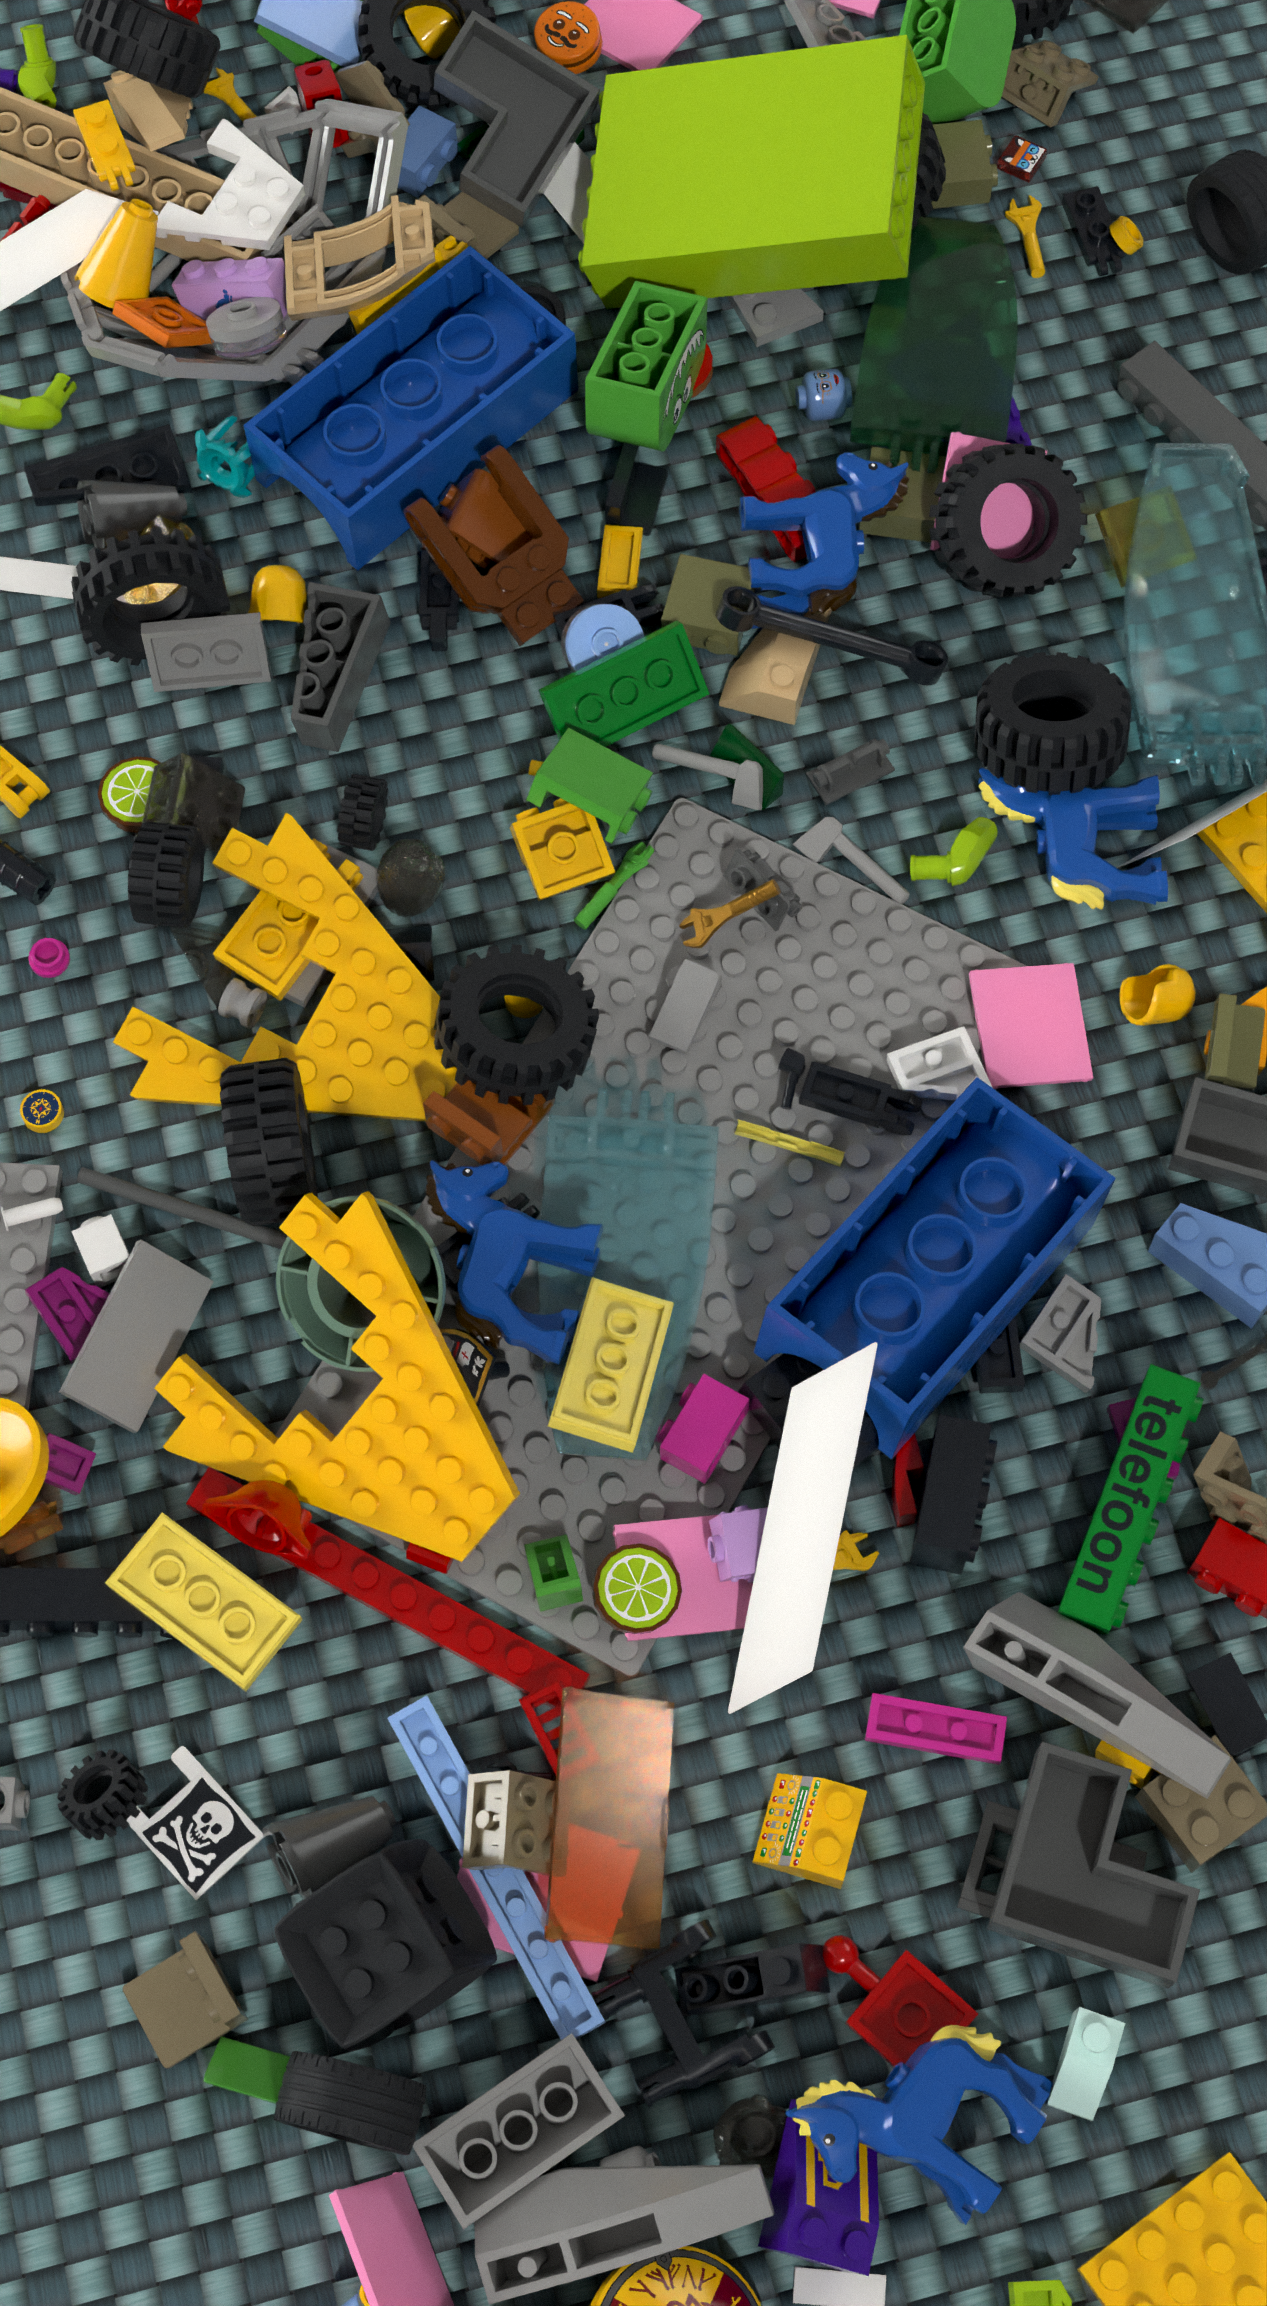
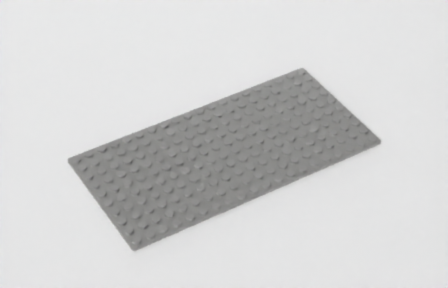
M679 798L674 802L648 843L647 847L650 845L654 849L653 854L648 859L649 864L634 873L623 883L567 972L569 975H572L579 971L583 975L584 981L581 990H593L595 999L592 1008L599 1009V1018L596 1026L597 1032L585 1071L582 1076L576 1074L573 1087L568 1091L558 1086L555 1095L556 1099L551 1110L505 1165L509 1171L506 1185L489 1197L494 1200L506 1197L511 1201L520 1193H525L530 1201L520 1211L523 1212L528 1207L535 1205L540 1211L539 1216L536 1218L537 1220H545L563 1227L603 1224V1232L597 1244V1247L600 1248V1257L593 1278L674 1303L633 1453L548 1427L571 1345L566 1346L560 1364L548 1363L523 1347L506 1343L504 1338L500 1341L498 1350L489 1346L488 1348L497 1357L495 1362L506 1361L509 1364L510 1374L506 1378L488 1380L478 1409L520 1495L471 1554L462 1562L454 1559L448 1573L444 1574L626 1677H634L638 1674L657 1639L627 1642L624 1632L617 1631L606 1623L594 1606L592 1585L595 1570L609 1553L616 1550L615 1538L612 1534L613 1526L719 1515L721 1512L729 1513L771 1440L749 1411L707 1483L704 1484L660 1459L661 1444L657 1442V1438L668 1419L675 1422L683 1409L679 1406V1401L685 1389L690 1383L697 1385L703 1373L738 1392L745 1381L783 1354H775L766 1363L754 1353L767 1305L954 1103V1100L920 1098L922 1105L920 1111L916 1113L896 1109L887 1103L886 1112L907 1118L915 1125L911 1135L903 1136L898 1133L886 1131L881 1126L876 1128L799 1104V1097L811 1062H818L891 1084L892 1088L899 1090L886 1061L887 1053L964 1026L983 1065L968 973L975 969L1026 967V965L685 798ZM737 848H740L742 852L750 850L752 853L757 852L761 859L776 873L774 880L776 882L782 880L794 894L800 897L801 911L794 917L786 914L779 930L776 932L752 908L723 924L704 947L697 949L683 945V941L696 937L694 925L685 929L679 927L681 922L691 915L690 909L709 910L721 907L741 896L723 876ZM684 959L701 964L722 975L721 988L687 1054L649 1039V1034ZM545 1008L522 1044L541 1042L550 1037L554 1032L555 1022ZM787 1048L803 1054L806 1065L803 1075L798 1079V1084H796L791 1110L781 1108L786 1080L789 1074L778 1069L781 1058ZM738 1119L843 1151L845 1154L841 1166L839 1167L800 1153L735 1135ZM458 1148L455 1149L445 1165L447 1167L448 1164L453 1163L456 1167L481 1166V1164ZM426 1195L413 1217L424 1227L437 1247L457 1232L455 1227L443 1224L442 1217L432 1213V1206L427 1202L430 1198ZM529 1259L528 1266L510 1299L520 1309L532 1314H555L564 1309L579 1311L580 1316L592 1277ZM445 1278V1284L447 1286L453 1287ZM444 1303L443 1312L437 1325L438 1328H458L470 1333L458 1322L455 1314L456 1306ZM477 1336V1337H476V1338H478L482 1343H484V1342H483V1339H482L480 1336ZM322 1360L275 1436L280 1438L296 1416L305 1409L337 1436L383 1378L376 1371L355 1372L344 1370ZM342 1517L406 1553L410 1542ZM567 1534L580 1578L583 1601L540 1612L524 1545Z

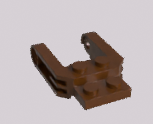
M497 445L482 455L481 461H485L487 469L500 487L498 492L532 540L496 564L484 576H481L429 502L419 498L407 506L403 512L408 525L467 609L482 614H497L518 645L522 646L554 623V615L576 608L584 600L562 570L566 563L569 537L509 452L504 447Z

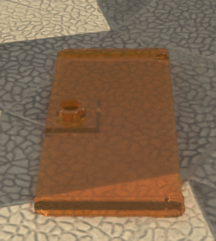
M571 1686L562 1688L544 1939L551 1943L573 1941L641 1949H660L675 1703L590 1692V1690L576 1689Z

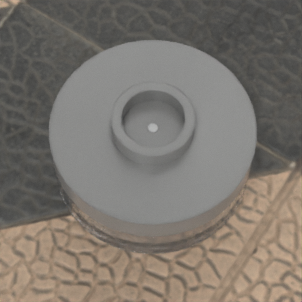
M250 297L233 301L216 309L206 320L214 353L224 359H246L264 354L283 343L288 334L279 302L269 297Z

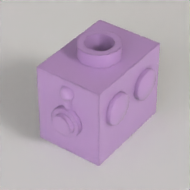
M748 1505L735 1507V1511H732V1513L721 1512L718 1516L709 1520L712 1536L708 1538V1552L711 1561L717 1563L720 1582L731 1580L735 1583L739 1579L748 1580V1583L754 1581L768 1507L752 1510V1508H748Z

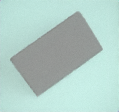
M315 204L276 239L270 250H264L260 254L266 259L282 258L285 264L284 236L291 235L292 241L314 238L313 232L335 229L336 227L318 204Z

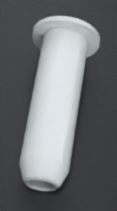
M53 1197L3 1210L2 1206L0 1208L6 1231H9V1226L58 1214L63 1210V1205L60 1198Z

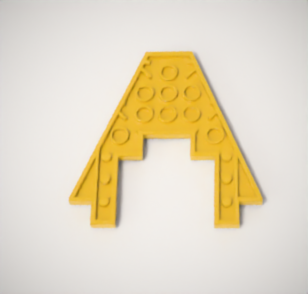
M285 813L268 846L231 828L212 862L213 865L316 918L318 922L300 955L302 958L334 973L335 976L297 1045L260 1026L241 1062L132 1006L113 1041L116 1046L148 1062L130 1096L139 1101L221 1106L220 1079L221 1073L227 1067L288 1058L297 1064L308 1113L426 1122L423 1102L433 1091L445 1098L457 1083L455 1081L457 1068L455 1066L448 1069L444 1068L441 1063L443 1049L436 1050L434 1044L436 1035L434 1025L440 996L292 815Z
M369 1191L361 1193L342 1219H340L312 1192L303 1196L279 1228L376 1315L375 1319L351 1347V1350L383 1379L337 1436L305 1409L296 1416L280 1438H278L190 1356L184 1354L176 1359L154 1388L185 1416V1419L163 1447L171 1453L249 1482L268 1480L283 1484L295 1493L299 1501L462 1562L471 1554L518 1498L520 1492L374 1196Z

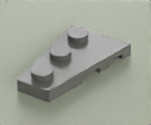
M784 0L808 48L824 46L826 43L833 45L867 40L859 31L852 32L843 24L845 16L829 0Z

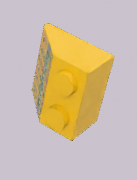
M777 1773L752 1863L841 1889L867 1791L825 1778Z

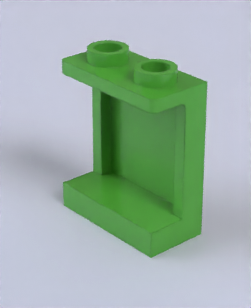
M568 728L538 769L526 800L541 807L550 793L608 823L610 829L605 841L613 844L620 832L627 835L638 814L634 812L635 809L642 812L648 803L652 790L648 789L647 786L653 772Z

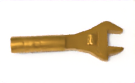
M772 879L721 907L709 910L690 909L691 915L685 918L679 927L685 929L694 925L696 937L683 941V945L697 949L704 947L713 934L727 921L779 895L781 891L777 882Z

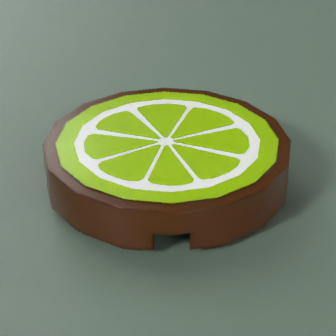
M136 756L121 760L108 769L100 781L98 798L102 812L108 820L116 824V827L123 831L138 833L142 824L146 821L164 823L163 820L169 814L172 816L177 784L173 773L165 764L153 758Z
M640 1543L623 1545L609 1553L595 1570L592 1585L593 1603L601 1618L615 1630L632 1634L651 1633L666 1624L678 1609L682 1593L680 1574L672 1560L659 1549Z

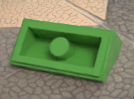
M221 2036L205 2072L203 2082L276 2104L290 2056Z

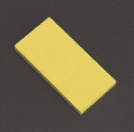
M592 1277L548 1427L633 1453L674 1303Z
M163 1512L105 1582L110 1589L244 1691L249 1689L303 1620L299 1614Z

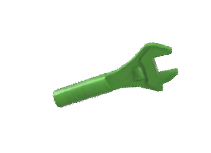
M641 841L626 852L613 878L609 882H605L589 903L574 918L575 923L579 927L586 930L616 896L619 887L634 873L649 864L648 859L654 852L652 846L649 845L646 848V845Z

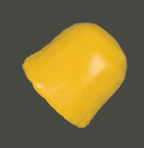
M421 5L404 11L407 24L417 43L434 60L450 48L460 31L453 17L444 9Z
M268 565L261 568L253 580L248 613L260 612L262 621L279 620L303 623L305 610H308L306 584L301 574L293 567L285 565Z
M1171 964L1160 965L1146 975L1132 976L1124 979L1119 993L1123 1015L1126 1016L1130 1023L1136 1026L1180 1020L1192 1010L1196 996L1193 980L1186 969Z

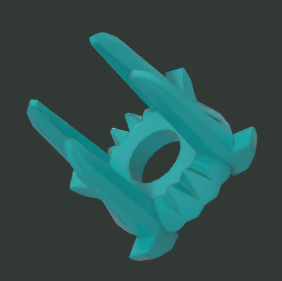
M230 416L225 418L207 435H205L203 429L196 431L197 462L200 469L197 472V476L201 481L208 479L216 487L230 490V493L236 497L245 498L252 495L246 486L253 479L255 473L252 463L248 465L244 462L251 456L247 442L235 451L234 448L238 444L237 441L225 443V439L220 440L237 421V417ZM226 461L231 471L222 468L221 464Z

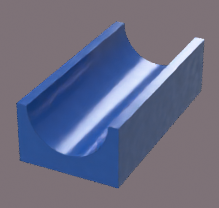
M469 246L243 425L255 478L265 488L280 477L296 486L327 520L343 547L347 562L358 571L410 528L403 512L407 506L419 498L425 499L433 508L438 506L442 493L450 483L456 485L473 470L483 469L486 466L485 461H481L482 455L497 445L507 449L578 391L575 333L474 248Z
M976 1077L767 1305L754 1353L766 1363L775 1354H792L804 1358L825 1370L870 1344L877 1342V1351L865 1410L876 1427L879 1438L878 1449L890 1459H893L1093 1227L1116 1178Z

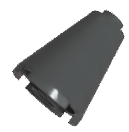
M88 479L81 480L77 484V491L84 490L85 500L77 501L85 543H94L95 548L101 551L107 548L106 540L113 536L118 541L129 538L128 531L137 529L139 536L148 535L151 533L152 527H161V531L164 532L181 525L182 516H187L185 496L183 493H178L174 486Z
M371 1796L272 1822L265 1826L262 1831L263 1836H273L274 1842L266 1847L288 1893L298 1890L303 1898L302 1900H304L337 1875L359 1861L373 1855L393 1837L391 1828L396 1825V1819L386 1801L383 1800L379 1803Z

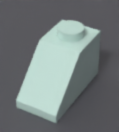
M1079 2007L1072 2013L1053 2079L1054 2084L1050 2090L1046 2105L1093 2121L1114 2066L1125 2026L1124 2022Z

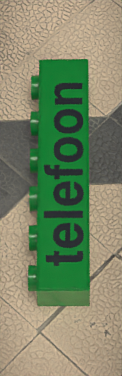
M1150 1364L1143 1379L1057 1610L1061 1615L1105 1636L1109 1633L1112 1626L1120 1628L1129 1605V1603L1122 1601L1127 1584L1135 1587L1144 1564V1561L1137 1559L1142 1543L1151 1544L1159 1524V1520L1152 1518L1157 1502L1165 1504L1168 1499L1174 1479L1167 1477L1172 1461L1181 1463L1189 1442L1188 1438L1182 1436L1187 1420L1193 1423L1196 1422L1204 1398L1197 1396L1201 1383Z

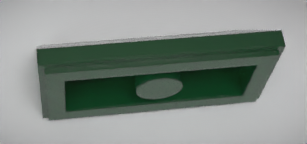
M730 723L725 726L710 756L742 764L745 760L758 762L763 768L762 810H764L783 795L784 773L736 727ZM726 777L733 785H735L736 779Z

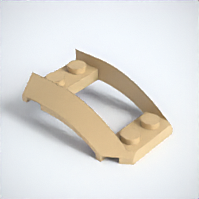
M398 195L391 196V203L384 209L353 224L313 232L314 238L292 241L291 235L284 236L286 301L290 319L295 321L332 316L363 308L390 295L414 278L427 265L435 262L430 204L415 199L416 205L400 202ZM394 241L396 263L366 281L326 291L325 268L364 258Z

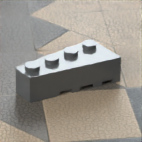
M309 582L307 591L309 597L308 610H305L303 624L305 626L303 643L300 644L299 658L301 663L299 674L296 675L291 720L302 745L339 752L391 622L381 595Z

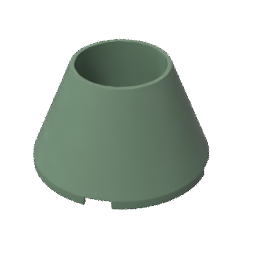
M359 1196L341 1197L324 1204L342 1219ZM375 1198L438 1325L445 1303L446 1284L443 1264L436 1245L424 1227L412 1215L393 1203ZM287 1236L279 1255L276 1272L278 1301L285 1320H290L295 1331L303 1340L301 1344L324 1362L349 1371H374L351 1350V1347L375 1319L376 1315Z

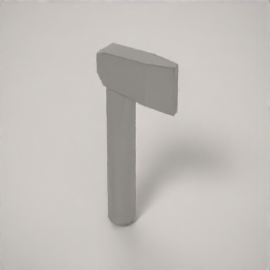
M656 744L653 747L652 756L654 759L736 779L732 804L759 811L762 810L763 768L758 762L745 760L742 764L663 744Z
M825 817L793 843V846L802 854L816 863H819L834 846L894 901L903 904L909 898L910 893L842 833L843 825L834 817Z

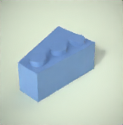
M1180 1203L1155 1233L1148 1252L1252 1329L1267 1310V1233Z

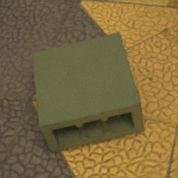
M982 120L934 124L933 127L945 158L946 180L942 185L943 191L938 201H932L933 209L990 203L992 187H997L998 171L996 164H990L989 157L992 156V141L990 134H984Z
M872 447L869 461H877L884 465L890 462L894 467L906 462L909 463L906 470V476L909 478L907 483L908 493L902 496L903 502L898 504L899 506L895 511H887V515L883 518H873L869 522H860L859 530H863L864 534L931 543L929 529L934 528L936 517H929L930 506L938 505L939 497L934 492L938 484L942 483L946 457Z
M680 554L661 618V628L679 621L684 626L691 646L707 649L718 655L727 653L737 656L744 632H735L725 628L718 621L716 611L724 591L730 587H744L755 593V588H751L748 567ZM733 607L734 609H736V610H738V611L745 612V611H743V610L740 609V608Z

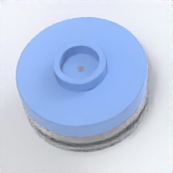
M590 604L576 611L566 623L561 639L563 657L568 667L575 672L643 638L644 634L638 620L626 609L612 604Z

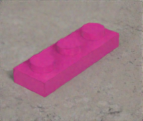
M872 1693L865 1741L1000 1765L1007 1717Z

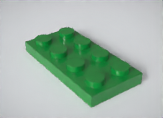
M675 621L539 689L559 740L567 729L570 728L604 747L709 695L684 626L679 621Z

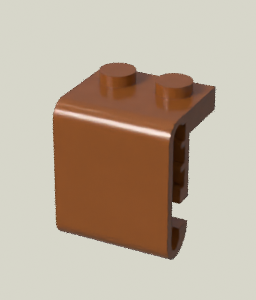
M475 469L456 485L450 483L439 499V503L443 506L438 515L468 558L485 569L489 566L491 560L498 564L530 542L532 538L498 492L500 487L492 475L483 469Z
M467 1081L462 1086L456 1083L445 1098L433 1091L423 1102L426 1124L429 1129L481 1165L497 1161L506 1165L551 1110L556 1098L546 1101L542 1094L534 1095L532 1105H522L521 1097L509 1096L508 1104L506 1105L498 1103L499 1094L487 1091L483 1098L475 1095L476 1085L471 1081Z

